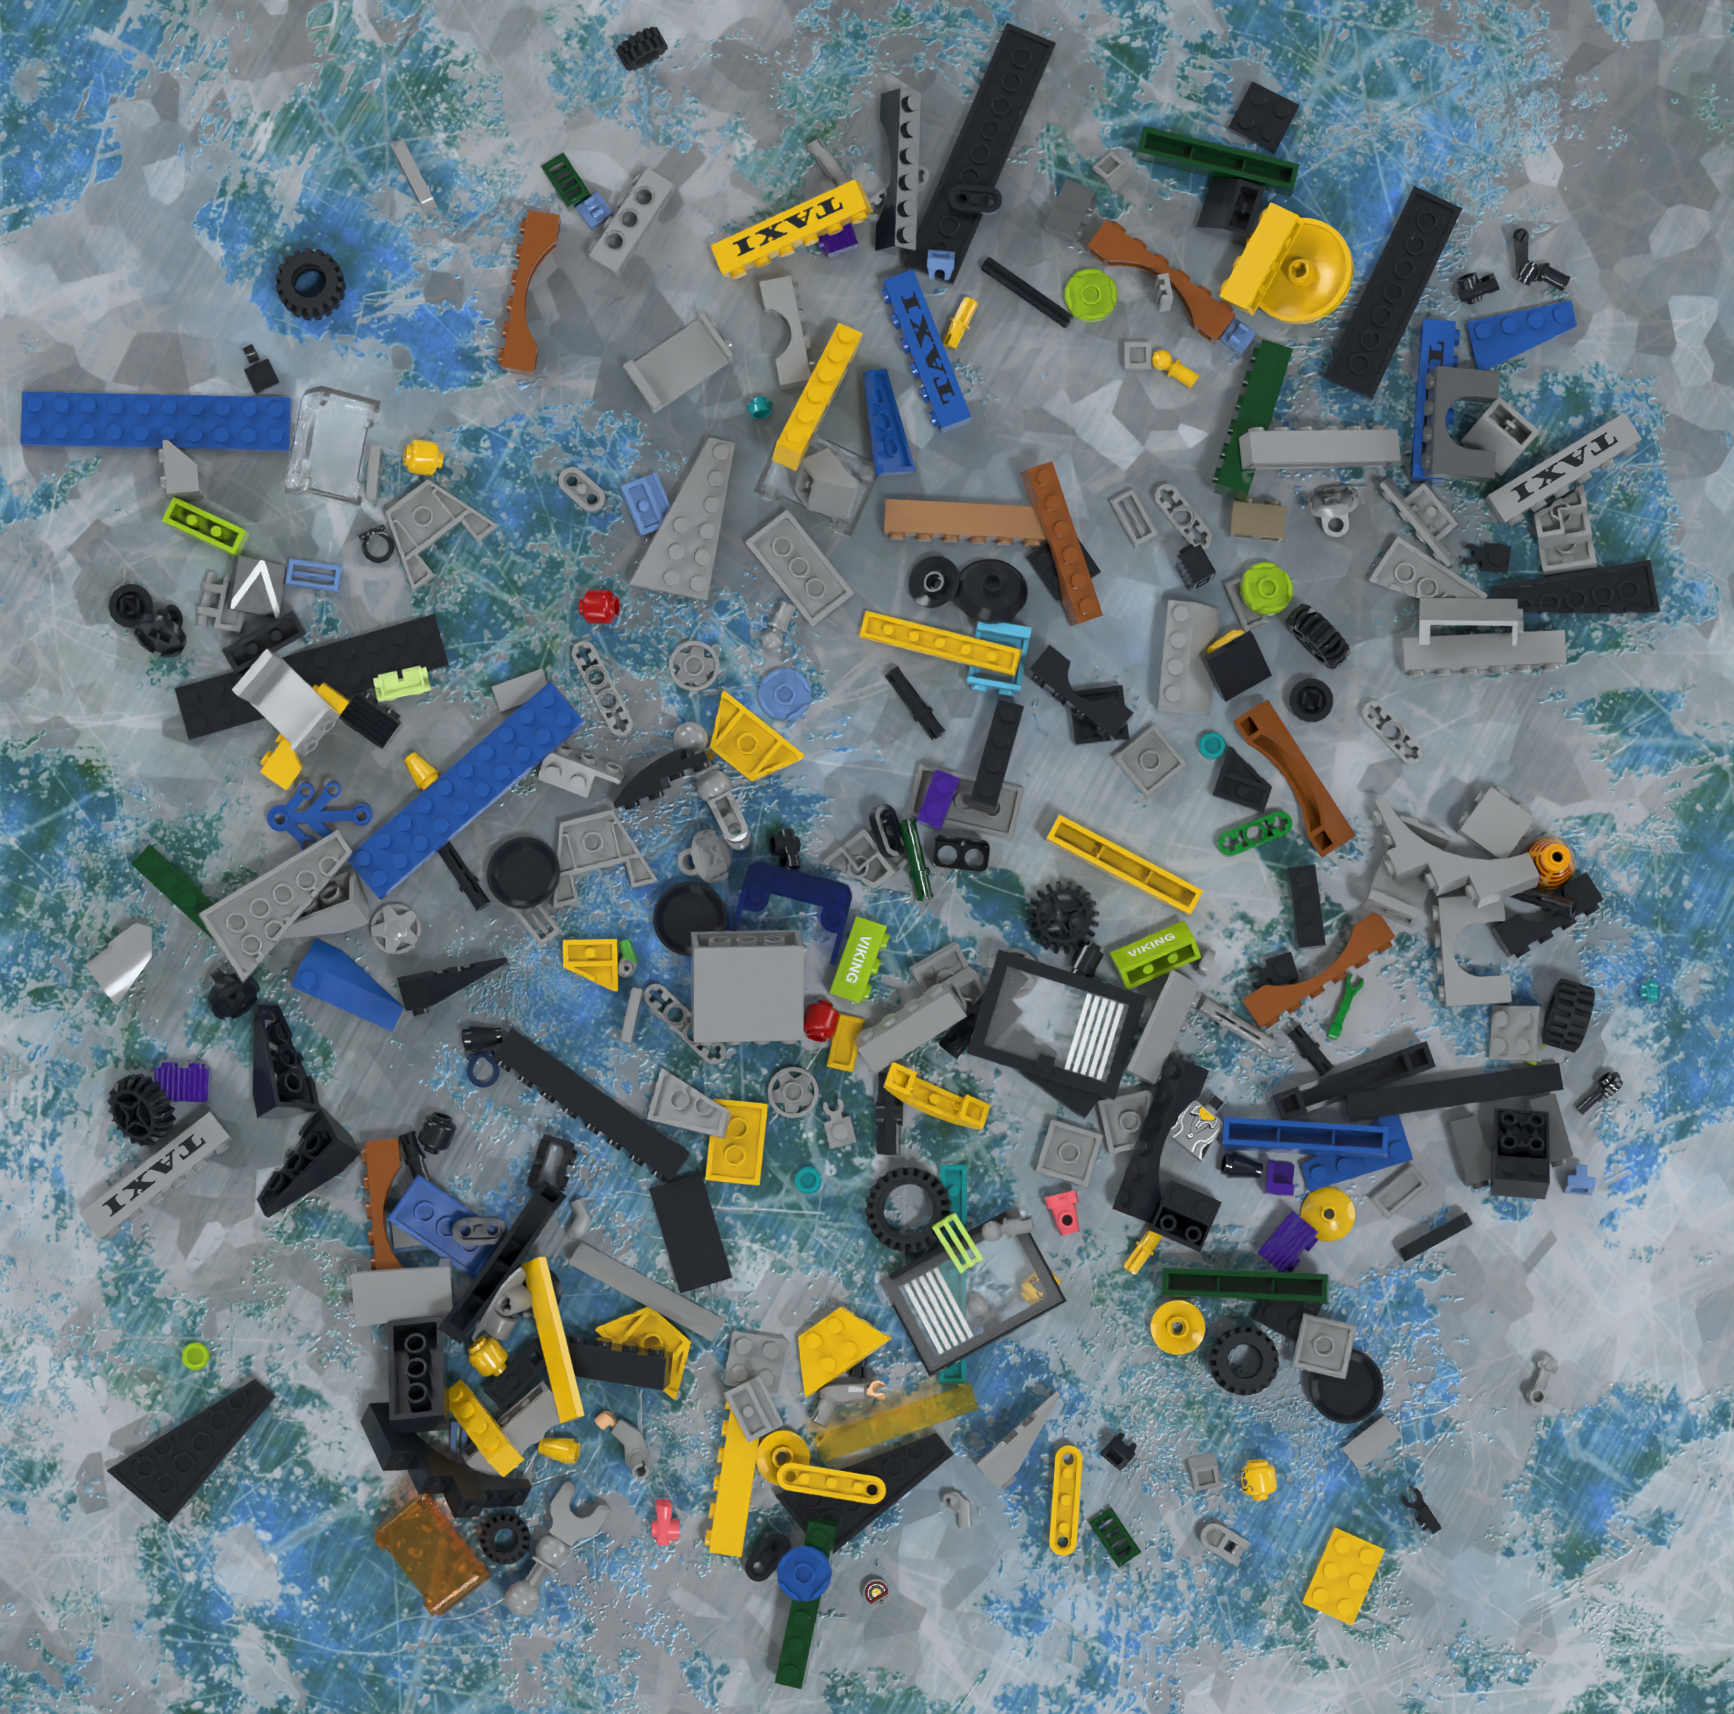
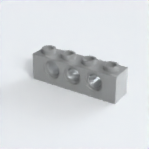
M648 167L644 173L639 172L632 182L634 188L629 195H623L617 205L619 211L615 217L610 216L603 226L605 232L600 239L595 238L588 249V252H590V262L615 278H618L675 191V186L672 182ZM642 194H648L652 197L651 202L646 205L638 203L637 199ZM628 216H633L637 219V223L632 227H627L623 224V220ZM613 238H618L622 240L623 244L618 249H612L608 246L609 241Z

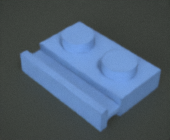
M655 472L649 476L622 485L619 488L640 537L657 531L670 508V503Z

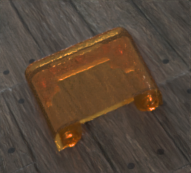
M425 1493L416 1495L375 1528L376 1536L373 1539L382 1551L384 1549L389 1551L426 1600L423 1605L432 1616L437 1614L439 1617H442L494 1575L486 1565L484 1566L481 1562H478L479 1557L469 1548L443 1514L440 1506L436 1507L437 1504L434 1501L436 1499L433 1495Z

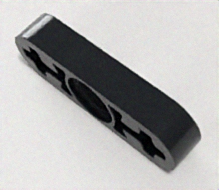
M1467 1212L1403 1246L1398 1249V1252L1403 1261L1406 1262L1473 1225V1222Z

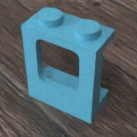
M978 621L975 638L1020 649L1022 654L1016 677L1012 676L1010 684L979 678L980 668L970 666L966 685L972 686L971 690L987 693V689L998 691V695L1013 698L1014 694L1019 695L1032 628L1008 623L987 624Z

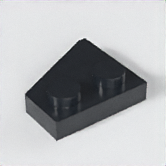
M1229 746L1212 797L1264 813L1272 786L1233 747Z

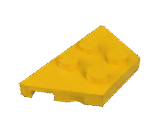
M726 691L722 692L710 743V749L750 782L759 780L803 760L805 755Z
M649 1307L640 1309L595 1329L602 1337L612 1339V1343L635 1342L639 1344V1347L661 1346L665 1348V1351L673 1352L670 1384L663 1391L675 1400L691 1346V1341L661 1314Z
M838 1308L798 1337L805 1396L811 1397L892 1340V1338L888 1334L872 1327V1324L866 1320L856 1317L855 1313L847 1308Z

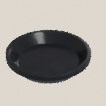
M983 559L969 564L959 573L960 586L955 599L960 609L970 618L982 623L998 624L1015 618L1023 610L1028 597L1027 583L1023 575L1009 563L996 559Z
M531 837L514 838L502 844L492 855L487 868L489 888L497 900L514 909L537 907L553 895L559 884L561 873L559 860L554 851L541 840Z
M684 882L672 886L661 895L654 909L653 925L657 937L666 948L679 955L691 956V932L725 931L727 912L722 899L713 889L701 883Z
M1352 1349L1345 1380L1311 1372L1309 1377V1394L1313 1405L1320 1414L1333 1422L1351 1424L1366 1419L1377 1409L1383 1396L1384 1383L1380 1369L1368 1355L1358 1350Z

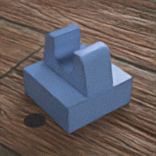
M598 192L576 206V210L591 230L605 222L610 216H613V212Z
M928 250L927 268L930 279H934L935 271L938 269L945 272V280L950 279L952 270H954L955 252Z
M1234 318L1219 341L1242 356L1257 335V332L1237 318Z
M1576 1164V1168L1573 1169V1175H1568L1564 1182V1193L1591 1196L1595 1189L1596 1177H1587V1165Z

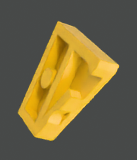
M563 940V968L613 992H618V940Z

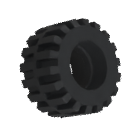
M305 248V252L302 253L300 250L294 251L295 255L293 257L288 255L285 258L286 263L284 265L280 264L278 267L280 272L276 274V290L282 303L289 312H293L294 316L298 318L302 316L305 320L311 321L312 317H315L316 320H321L322 315L326 314L327 317L332 315L331 310L334 308L337 310L340 307L339 301L344 299V289H346L344 276L338 263L328 253L325 255L319 249H316V252L312 251L311 248ZM311 271L323 274L326 278V285L320 294L307 298L300 296L296 292L295 287L300 276Z
M1563 978L1558 981L1553 989L1544 1016L1543 1044L1573 1053L1579 1049L1585 1037L1594 1007L1595 992L1593 987Z
M1236 1327L1225 1331L1215 1340L1209 1353V1366L1212 1377L1215 1378L1216 1383L1220 1387L1236 1395H1252L1261 1392L1271 1384L1277 1375L1279 1353L1274 1346L1275 1343L1266 1333L1253 1327ZM1238 1345H1249L1259 1354L1260 1366L1252 1376L1239 1377L1228 1366V1356L1231 1350Z

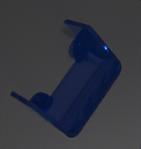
M764 861L753 862L746 870L731 932L739 931L744 910L751 912L763 910L769 902L770 894L823 907L820 916L821 925L825 930L837 934L830 964L835 965L840 952L853 897L850 886L841 881Z

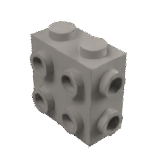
M1490 787L1487 792L1481 790L1473 801L1476 805L1471 814L1466 811L1457 823L1461 827L1457 834L1492 859L1514 857L1519 851L1516 847L1517 843L1521 838L1526 841L1535 829L1531 825L1535 820L1531 816L1532 811L1522 803L1518 805L1509 800L1510 795L1499 787L1496 789Z

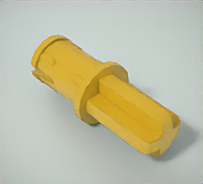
M963 298L955 317L950 318L951 324L942 340L944 346L957 350L965 330H969L968 324L978 306V303L972 298Z
M1149 1228L1141 1241H1136L1135 1244L1137 1246L1125 1261L1123 1267L1131 1274H1137L1148 1257L1154 1255L1153 1250L1163 1236L1150 1231Z

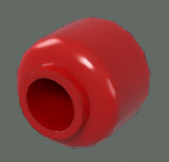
M609 589L588 590L584 594L583 599L579 600V614L584 616L588 624H611L620 613L619 598Z
M819 1000L818 1003L807 1006L804 1014L803 1031L808 1039L823 1043L835 1036L840 1014L833 1008L834 1005L831 1002Z

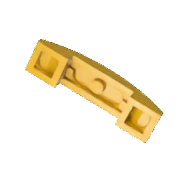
M895 1062L891 1063L883 1087L892 1095L935 1118L963 1127L983 1129L991 1106L990 1104L967 1094L962 1098L917 1078V1072Z

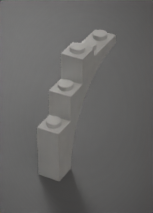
M1386 797L1375 800L1371 816L1374 824L1380 826L1383 831L1382 840L1387 849L1383 867L1387 876H1392L1395 884L1424 874L1427 887L1429 889L1433 888L1436 896L1465 886L1468 899L1474 901L1477 909L1537 887L1540 875L1529 853L1511 858L1484 860L1466 858L1445 852L1425 842L1412 832L1395 814Z

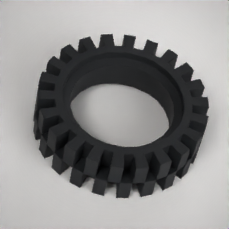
M913 1167L896 1168V1170L886 1172V1175L883 1177H879L876 1180L877 1183L874 1186L872 1185L869 1190L871 1191L869 1197L867 1196L866 1198L867 1208H865V1214L868 1218L866 1221L872 1230V1234L883 1245L900 1252L912 1253L923 1251L929 1246L935 1245L939 1238L931 1226L952 1214V1211H950L952 1204L948 1197L949 1193L943 1187V1183L931 1173ZM912 1184L923 1188L928 1193L933 1204V1215L930 1223L924 1230L915 1235L906 1236L895 1232L888 1225L884 1215V1205L887 1197L894 1189L902 1185ZM942 1226V1227L939 1228V1229H940V1231L942 1232V1234H943V1236H944V1231H945L946 1229H945L944 1226Z

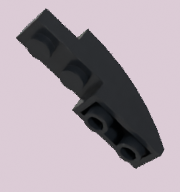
M681 748L652 762L641 770L620 792L613 803L615 809L624 806L625 810H629L641 805L639 800L648 797L652 801L665 796L663 790L671 788L669 780L671 782L684 777V771L690 768L697 772L710 767L708 761L716 759L713 750L709 749L687 757L684 748Z

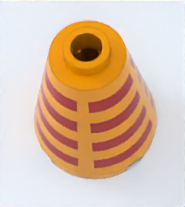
M1538 838L1531 842L1523 852V854H1530L1540 875L1536 887L1540 890H1556L1563 887L1571 880L1575 872L1576 860L1574 853L1569 845L1559 838Z

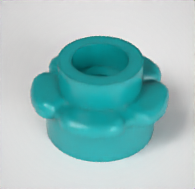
M758 396L751 399V403L746 408L749 410L751 418L764 419L772 414L771 406H773V403L764 396Z
M1648 978L1647 983H1642L1641 997L1642 999H1647L1648 1005L1651 1002H1659L1660 982L1653 981L1651 978Z

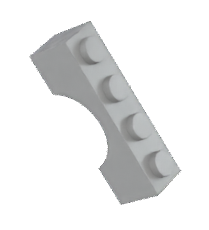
M791 275L760 281V291L765 313L782 319L791 332V341L787 350L775 359L780 389L786 390L806 386L815 369L814 361H808L806 351L811 350L808 334L803 335L801 325L806 324L803 308H797L796 299L801 298L798 282L792 283Z

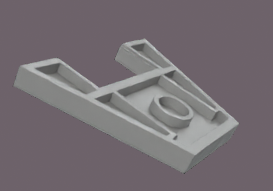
M429 479L385 511L413 592L435 577L419 555L460 523L464 525L477 543L499 528L497 524Z
M613 810L560 823L557 858L561 873L559 884L554 892L553 909L580 902L574 876L626 863L632 889L658 883L657 878Z

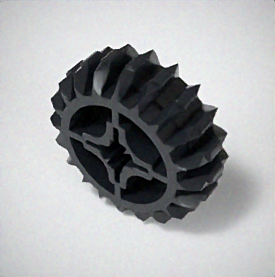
M1301 604L1286 618V625L1291 634L1316 660L1327 668L1335 669L1345 662L1350 655V648L1345 639L1321 613H1318L1310 605Z
M1057 881L1055 891H1053L1050 884H1047L1046 891L1048 894L1045 895L1043 891L1038 890L1037 895L1041 900L1038 901L1032 898L1030 903L1036 906V909L1028 908L1026 912L1029 915H1034V918L1026 920L1027 925L1035 924V928L1029 930V934L1034 935L1038 932L1040 936L1036 938L1035 943L1039 944L1044 939L1046 943L1043 949L1046 951L1049 949L1050 944L1055 945L1054 954H1058L1060 946L1064 947L1065 955L1069 954L1070 945L1077 951L1079 949L1077 942L1080 941L1085 945L1088 943V940L1084 937L1085 935L1092 938L1095 936V932L1090 930L1089 927L1096 928L1099 926V922L1091 920V918L1099 916V911H1090V908L1096 906V901H1091L1087 904L1085 900L1091 894L1086 892L1083 896H1080L1079 893L1082 890L1080 885L1077 886L1075 892L1071 891L1072 882H1067L1066 889H1062L1061 882ZM1058 897L1072 898L1080 906L1066 908L1059 901ZM1050 900L1054 915L1041 923V909ZM1059 910L1064 915L1071 914L1070 918L1067 919L1069 922L1067 927L1062 921L1054 922L1055 917L1059 916L1057 914ZM1084 913V928L1075 936L1072 920ZM1055 927L1060 928L1068 939H1056L1047 934L1045 930Z
M143 1073L126 1076L116 1082L109 1092L110 1098L107 1100L108 1104L111 1105L108 1112L113 1115L111 1121L116 1122L117 1130L123 1132V1138L130 1137L132 1144L138 1143L140 1146L155 1145L164 1140L174 1128L173 1122L176 1120L172 1114L175 1108L170 1105L172 1099L168 1098L165 1094L167 1089L162 1090L160 1082H153L151 1076L145 1077Z

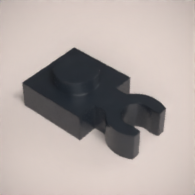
M1484 543L1483 550H1479L1474 544H1466L1464 546V550L1472 551L1474 557L1472 559L1463 558L1462 564L1470 566L1478 562L1481 563L1480 571L1508 573L1511 546Z
M1291 952L1265 959L1266 968L1253 966L1248 970V973L1258 972L1261 975L1260 981L1252 983L1253 987L1262 986L1267 979H1270L1274 986L1299 978Z

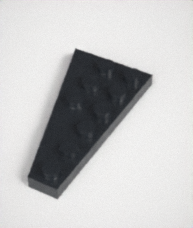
M254 1379L106 1471L170 1524L277 1396L257 1379Z
M934 1433L840 1470L880 1478L885 1484L886 1493L884 1498L876 1504L789 1490L775 1496L805 1533L807 1532L808 1522L812 1517L839 1523L834 1554L954 1454L940 1436ZM873 1484L867 1487L869 1495H875L878 1491L877 1487Z

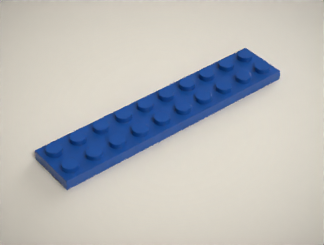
M22 392L20 445L28 447L163 448L162 440H168L179 450L290 452L291 397Z
M550 681L352 852L348 862L375 895L382 900L586 722Z

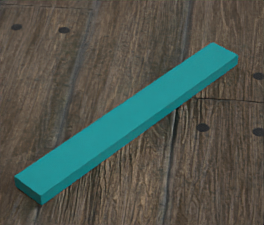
M940 1164V1181L949 1193L948 1197L952 1204L950 1211L956 1213L967 1231V1165ZM950 1221V1226L956 1236L962 1235L954 1221ZM945 1230L944 1237L949 1242L952 1238L947 1230ZM961 1254L956 1256L961 1264L966 1262ZM949 1260L939 1266V1271L966 1320L967 1269L960 1274L953 1261ZM939 1281V1289L966 1338V1331ZM939 1299V1307L959 1345L954 1346L939 1318V1325L951 1346L950 1350L966 1341L962 1342ZM939 1336V1343L944 1351V1353L939 1354V1356H941L949 1352L950 1350L947 1351L942 1339ZM966 1358L939 1372V1384H966Z

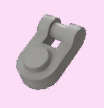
M1217 1523L1205 1525L1200 1533V1540L1203 1546L1236 1567L1241 1562L1239 1558L1243 1551L1248 1550L1251 1545L1244 1538ZM1228 1540L1235 1543L1230 1553L1224 1550Z

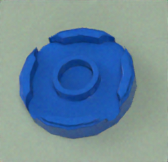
M802 1545L792 1548L783 1555L777 1567V1580L779 1587L790 1598L796 1601H811L826 1592L831 1583L833 1571L829 1559L822 1551L812 1546Z

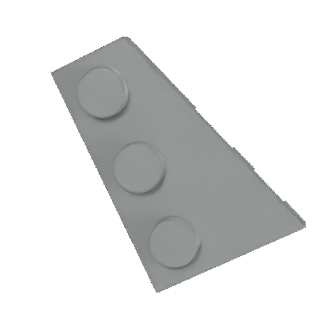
M661 1068L647 1120L725 1139L732 1113Z

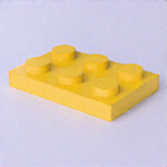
M714 1099V1102L732 1114L725 1139L710 1136L705 1180L760 1186L768 1104Z
M1334 1527L1301 1603L1353 1626L1385 1549Z

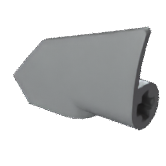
M134 923L107 945L108 948L85 964L115 1005L120 1004L152 958V927Z
M521 1267L510 1275L499 1288L471 1338L473 1341L483 1330L498 1340H506L518 1320L517 1313L528 1310L531 1307V1294L522 1284L527 1274Z

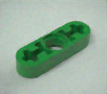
M1278 811L1225 832L1217 841L1218 851L1223 856L1233 857L1283 837L1291 830L1292 819L1287 813ZM1276 817H1279L1280 820H1286L1287 824L1283 827L1284 831H1280L1279 828L1269 831L1272 836L1267 837V829L1262 822L1267 821L1268 827L1276 822ZM1250 827H1258L1262 831L1261 840L1257 842L1250 841L1247 837V830ZM1242 831V839L1247 844L1246 847H1242V842L1234 845V851L1230 852L1229 848H1223L1222 845L1226 842V837H1229L1231 841L1236 840L1240 837L1237 832Z

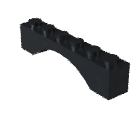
M902 88L882 93L880 100V121L889 141L891 174L887 198L876 223L875 251L891 255L916 251L921 93Z
M1425 1041L1342 1072L1272 1095L1270 1099L1278 1120L1285 1121L1345 1100V1095L1370 1091L1436 1067L1428 1043Z
M1169 1055L1112 1209L1145 1222L1153 1223L1162 1199L1159 1187V1167L1166 1138L1179 1115L1190 1103L1200 1096L1209 1070Z

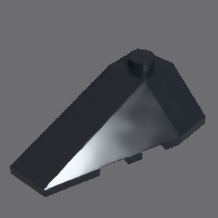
M507 957L472 963L467 968H464V966L448 967L442 970L443 973L438 974L431 970L397 977L405 1010L407 1013H413L414 1017L429 1014V1009L436 1008L509 965Z
M254 1006L253 1098L257 1118L282 1119L320 1109L315 1082L312 1075L307 1076L301 1063L304 1061L301 1052L297 1053L291 1041L293 1034L280 1006Z
M323 1108L303 1126L298 1134L301 1136L300 1141L294 1150L289 1149L285 1154L287 1160L280 1171L273 1173L258 1196L257 1201L264 1216L271 1217L342 1173L360 1154L353 1138Z

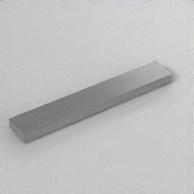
M583 1242L579 1244L569 1261L570 1265L712 1342L724 1322V1319Z

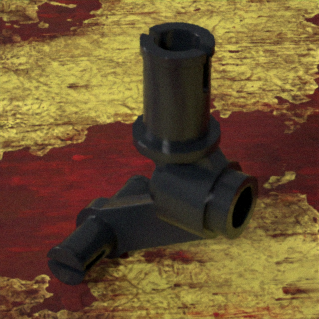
M1523 228L1516 229L1512 235L1517 274L1515 279L1527 286H1530L1531 282L1544 281L1563 292L1571 276L1550 267L1548 262L1536 264L1528 260L1529 233Z

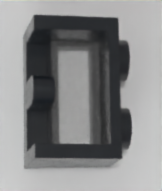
M542 1134L525 1186L537 1189L545 1180L558 1190L565 1192L569 1176H566L565 1173L568 1165L573 1166L578 1152L573 1149L575 1144Z

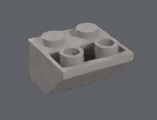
M1499 396L1461 440V443L1468 449L1496 452L1495 472L1501 477L1537 437L1540 431Z
M162 440L163 448H159L158 451L160 465H163L165 469V475H161L162 491H165L166 496H169L171 500L173 497L184 502L206 500L204 473L199 466L170 441Z
M828 447L801 461L794 491L808 510L847 519L851 516L858 484L856 479L844 469L840 458L834 455Z

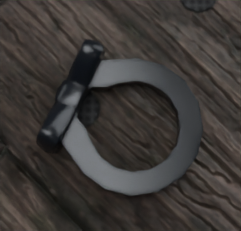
M383 524L370 528L368 531L358 535L359 539H363V554L374 563L387 561L394 552V542L390 535L383 531L385 530ZM373 534L383 537L389 544V550L383 557H374L368 551L369 537Z

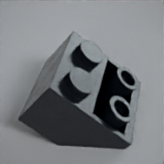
M1212 177L1196 228L1246 244L1265 187L1242 179Z
M1171 1180L1160 1202L1150 1231L1201 1252L1222 1202Z

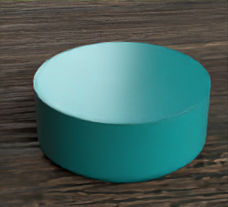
M1216 732L1206 733L1199 741V752L1208 760H1216L1225 752V739Z
M804 1167L796 1173L794 1182L796 1188L801 1193L813 1194L819 1190L822 1179L816 1169Z

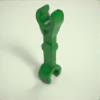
M1350 974L1345 980L1343 1000L1327 1033V1037L1333 1040L1339 1037L1352 999L1364 985V979L1361 978L1358 987L1351 986L1350 979L1353 974Z

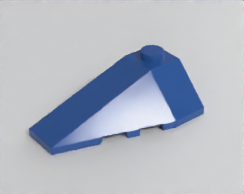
M318 939L314 941L302 960L291 984V987L391 1032L394 1031L404 1009L396 999L342 950Z

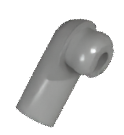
M582 1198L570 1203L575 1219L572 1225L567 1228V1235L572 1240L581 1239L585 1236L591 1223V1217Z
M950 1491L945 1494L943 1503L946 1507H950L958 1513L959 1528L972 1527L971 1502L956 1491Z

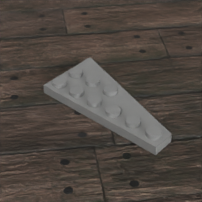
M710 437L706 440L690 473L679 489L678 495L667 511L628 585L702 601L708 600L735 443Z
M338 830L199 913V918L242 984L352 855V850Z

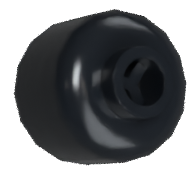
M433 1112L432 1115L424 1117L418 1134V1141L424 1145L426 1152L439 1154L440 1151H447L452 1147L457 1131L456 1125L452 1122V1117L440 1112Z

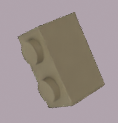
M1246 498L1245 502L1233 501L1229 537L1283 542L1287 506H1281V502L1267 500L1265 504L1254 503V499Z

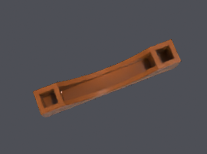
M528 210L527 218H522L520 234H524L523 242L518 244L515 259L519 260L518 270H513L511 285L515 286L513 296L508 297L506 311L510 312L509 322H504L502 337L506 338L505 347L499 349L497 361L498 364H501L503 372L535 377L539 349L527 324V294L537 268L557 248L561 226L560 215Z
M1106 220L1088 243L1086 251L1107 267L1122 266L1136 268L1155 277L1159 274L1168 273L1171 289L1183 302L1190 316L1193 330L1213 345H1216L1234 320V309L1222 300L1218 302L1212 298V293L1202 285L1197 287L1190 282V276L1181 269L1176 271L1168 265L1169 261L1159 253L1152 254L1146 249L1148 246L1137 237L1134 239L1125 234V228L1115 221L1110 223Z
M1053 461L1020 472L1028 499L1040 519L1052 551L1059 578L1062 603L1070 626L1103 616Z
M1269 700L1251 708L1233 721L1247 744L1268 758L1291 786L1303 812L1307 836L1321 858L1356 836Z
M1373 912L1352 927L1348 942L1342 953L1323 973L1294 985H1264L1240 1002L1258 1029L1263 1025L1268 1029L1280 1021L1278 1015L1287 1010L1291 1014L1303 1006L1300 1001L1308 995L1313 999L1325 991L1323 985L1332 980L1336 984L1348 975L1345 971L1353 965L1356 969H1359L1370 961L1368 955L1377 950L1380 955L1393 945L1390 941L1396 936L1383 917Z
M400 1139L365 1142L366 1148H361L362 1164H367L368 1175H364L363 1180L365 1192L369 1191L370 1202L366 1203L367 1219H372L373 1229L368 1230L369 1245L374 1246L375 1257H371V1270L405 1268L393 1251L386 1228V1204L389 1191L395 1177L403 1167Z

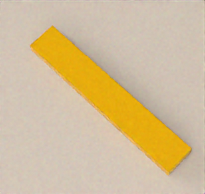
M865 611L859 638L1016 677L1022 654L1020 649L870 611Z
M545 1256L537 1257L522 1264V1268L527 1274L525 1280L527 1289L532 1297L531 1305L560 1424L568 1423L583 1417L584 1411Z

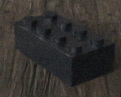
M442 1316L388 1321L389 1421L395 1435L450 1429L447 1335L438 1329L443 1321Z

